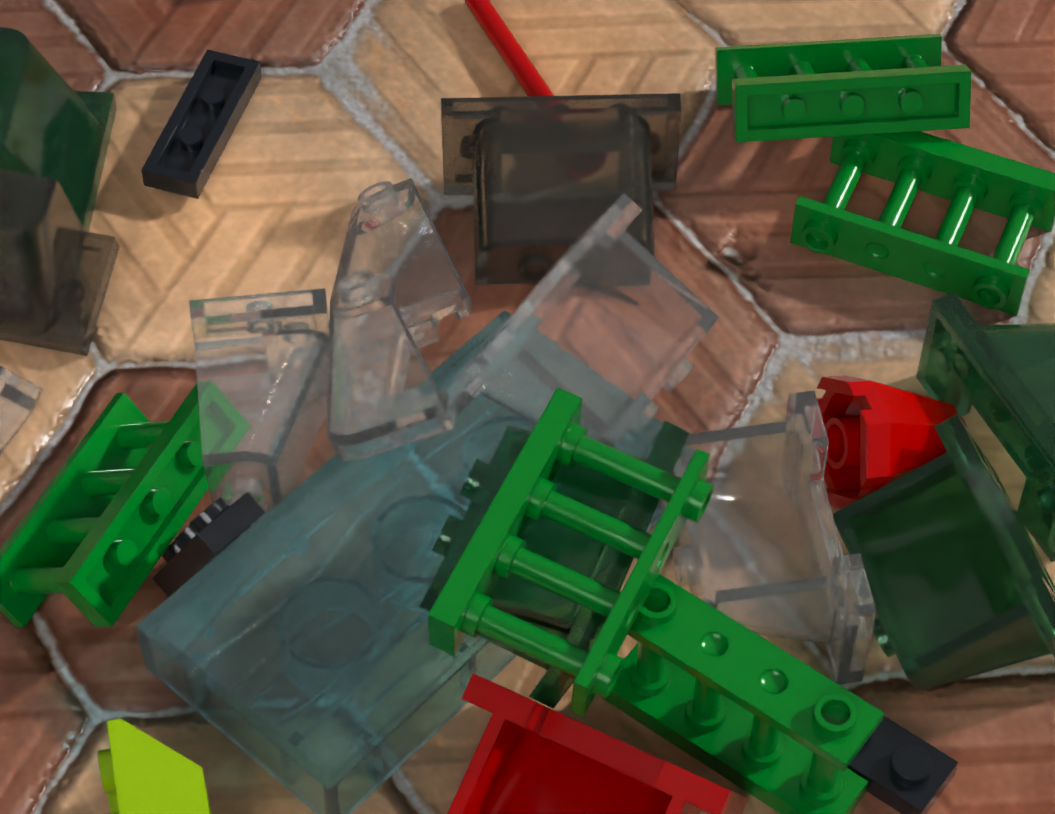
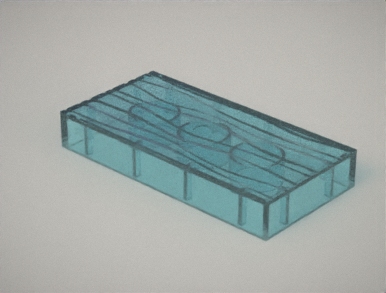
M504 310L136 625L145 667L316 814H351L468 703L461 698L473 673L491 681L521 653L519 650L480 633L476 638L466 635L454 657L429 645L428 613L557 387L582 398L580 426L588 429L587 437L682 478L696 452V446L685 440L666 424L654 418L645 409L635 405L631 399L605 383L600 377L591 373L568 354L562 353L554 344L542 338L533 329ZM577 462L572 467L562 464L552 481L557 484L556 492L645 532H648L658 523L668 504L663 500ZM544 518L540 523L531 519L521 539L526 541L525 549L596 581L625 554L547 518ZM512 575L508 580L499 576L489 594V597L494 600L493 607L543 630L574 603L515 575Z

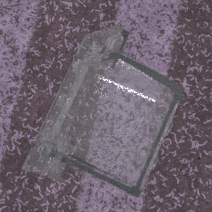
M623 193L573 242L431 405L450 422L480 394L536 425L558 387L582 398L580 426L588 429L587 437L613 448L626 431L635 436L659 410V407L652 399L661 388L669 393L687 376L694 366L687 359V356L714 325L719 316L625 231L642 209Z
M325 288L189 300L191 328L195 345L202 460L212 503L219 497H222L229 506L247 491L265 513L246 531L265 529L276 525L282 520L325 417L338 416Z
M815 391L790 393L788 396L786 419L783 422L666 437L665 471L682 478L694 453L699 449L710 454L706 482L714 485L713 494L701 520L695 523L687 519L678 537L680 546L673 548L674 570L678 585L680 587L689 586L691 594L758 635L826 644L835 682L839 685L861 682L866 666L876 608L861 554L844 555L823 481L829 440ZM661 500L662 514L668 504L663 500Z

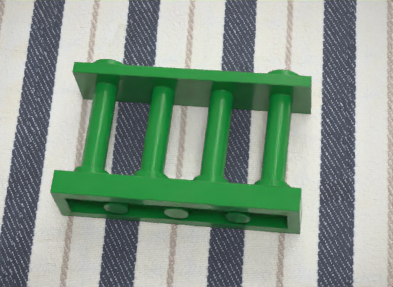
M940 34L715 47L716 104H732L733 137L736 143L970 128L971 70L967 65L941 66L942 36Z
M921 131L833 137L829 162L840 166L822 203L802 196L798 197L795 204L790 243L805 247L815 253L827 254L977 303L984 308L996 309L1017 316L1030 269L1015 264L1031 226L1051 232L1054 226L1055 173ZM862 173L895 183L878 221L845 210ZM918 190L951 200L935 239L901 228ZM974 208L1008 218L992 257L958 247Z
M213 383L196 384L173 417L165 421L150 422L124 392L115 394L0 549V611L15 627H25L48 593H63L95 627H112L251 428Z
M557 387L428 613L429 645L455 657L466 635L476 638L482 633L576 677L573 682L571 711L584 717L595 695L606 699L611 693L624 663V659L617 656V653L687 519L695 523L701 520L713 494L714 485L706 482L710 454L702 450H696L682 478L587 437L588 429L580 426L582 398ZM577 462L667 502L668 504L653 533H647L556 492L557 484L552 481L561 465L564 464L572 467ZM544 518H547L638 559L622 591L613 589L525 549L526 541L521 539L531 519L540 523ZM512 575L518 576L607 617L591 650L588 651L493 607L494 600L489 597V594L499 576L507 580Z
M659 574L627 634L637 640L638 643L625 657L621 672L611 693L606 699H602L780 814H851L864 797L868 781L847 767L882 722L884 712Z

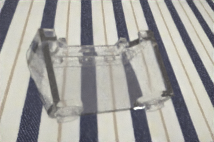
M412 178L394 185L389 181L379 182L362 191L358 196L359 203L351 213L329 307L326 426L327 437L338 458L343 461L364 459L454 428L456 410L446 390L439 391L418 348L439 341L440 334L436 326L445 316L455 313L458 320L470 316L472 301Z

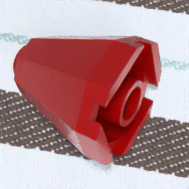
M845 375L822 377L817 389L826 390L823 397L810 399L805 409V463L811 476L823 475L828 488L817 489L822 503L847 511L872 509L953 469L968 443L967 425L964 419L959 416L953 404L871 380Z

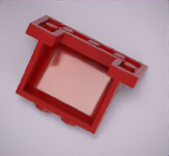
M474 673L461 698L491 712L492 716L447 814H699L701 809L711 814H742L748 801L747 798L668 761H664Z

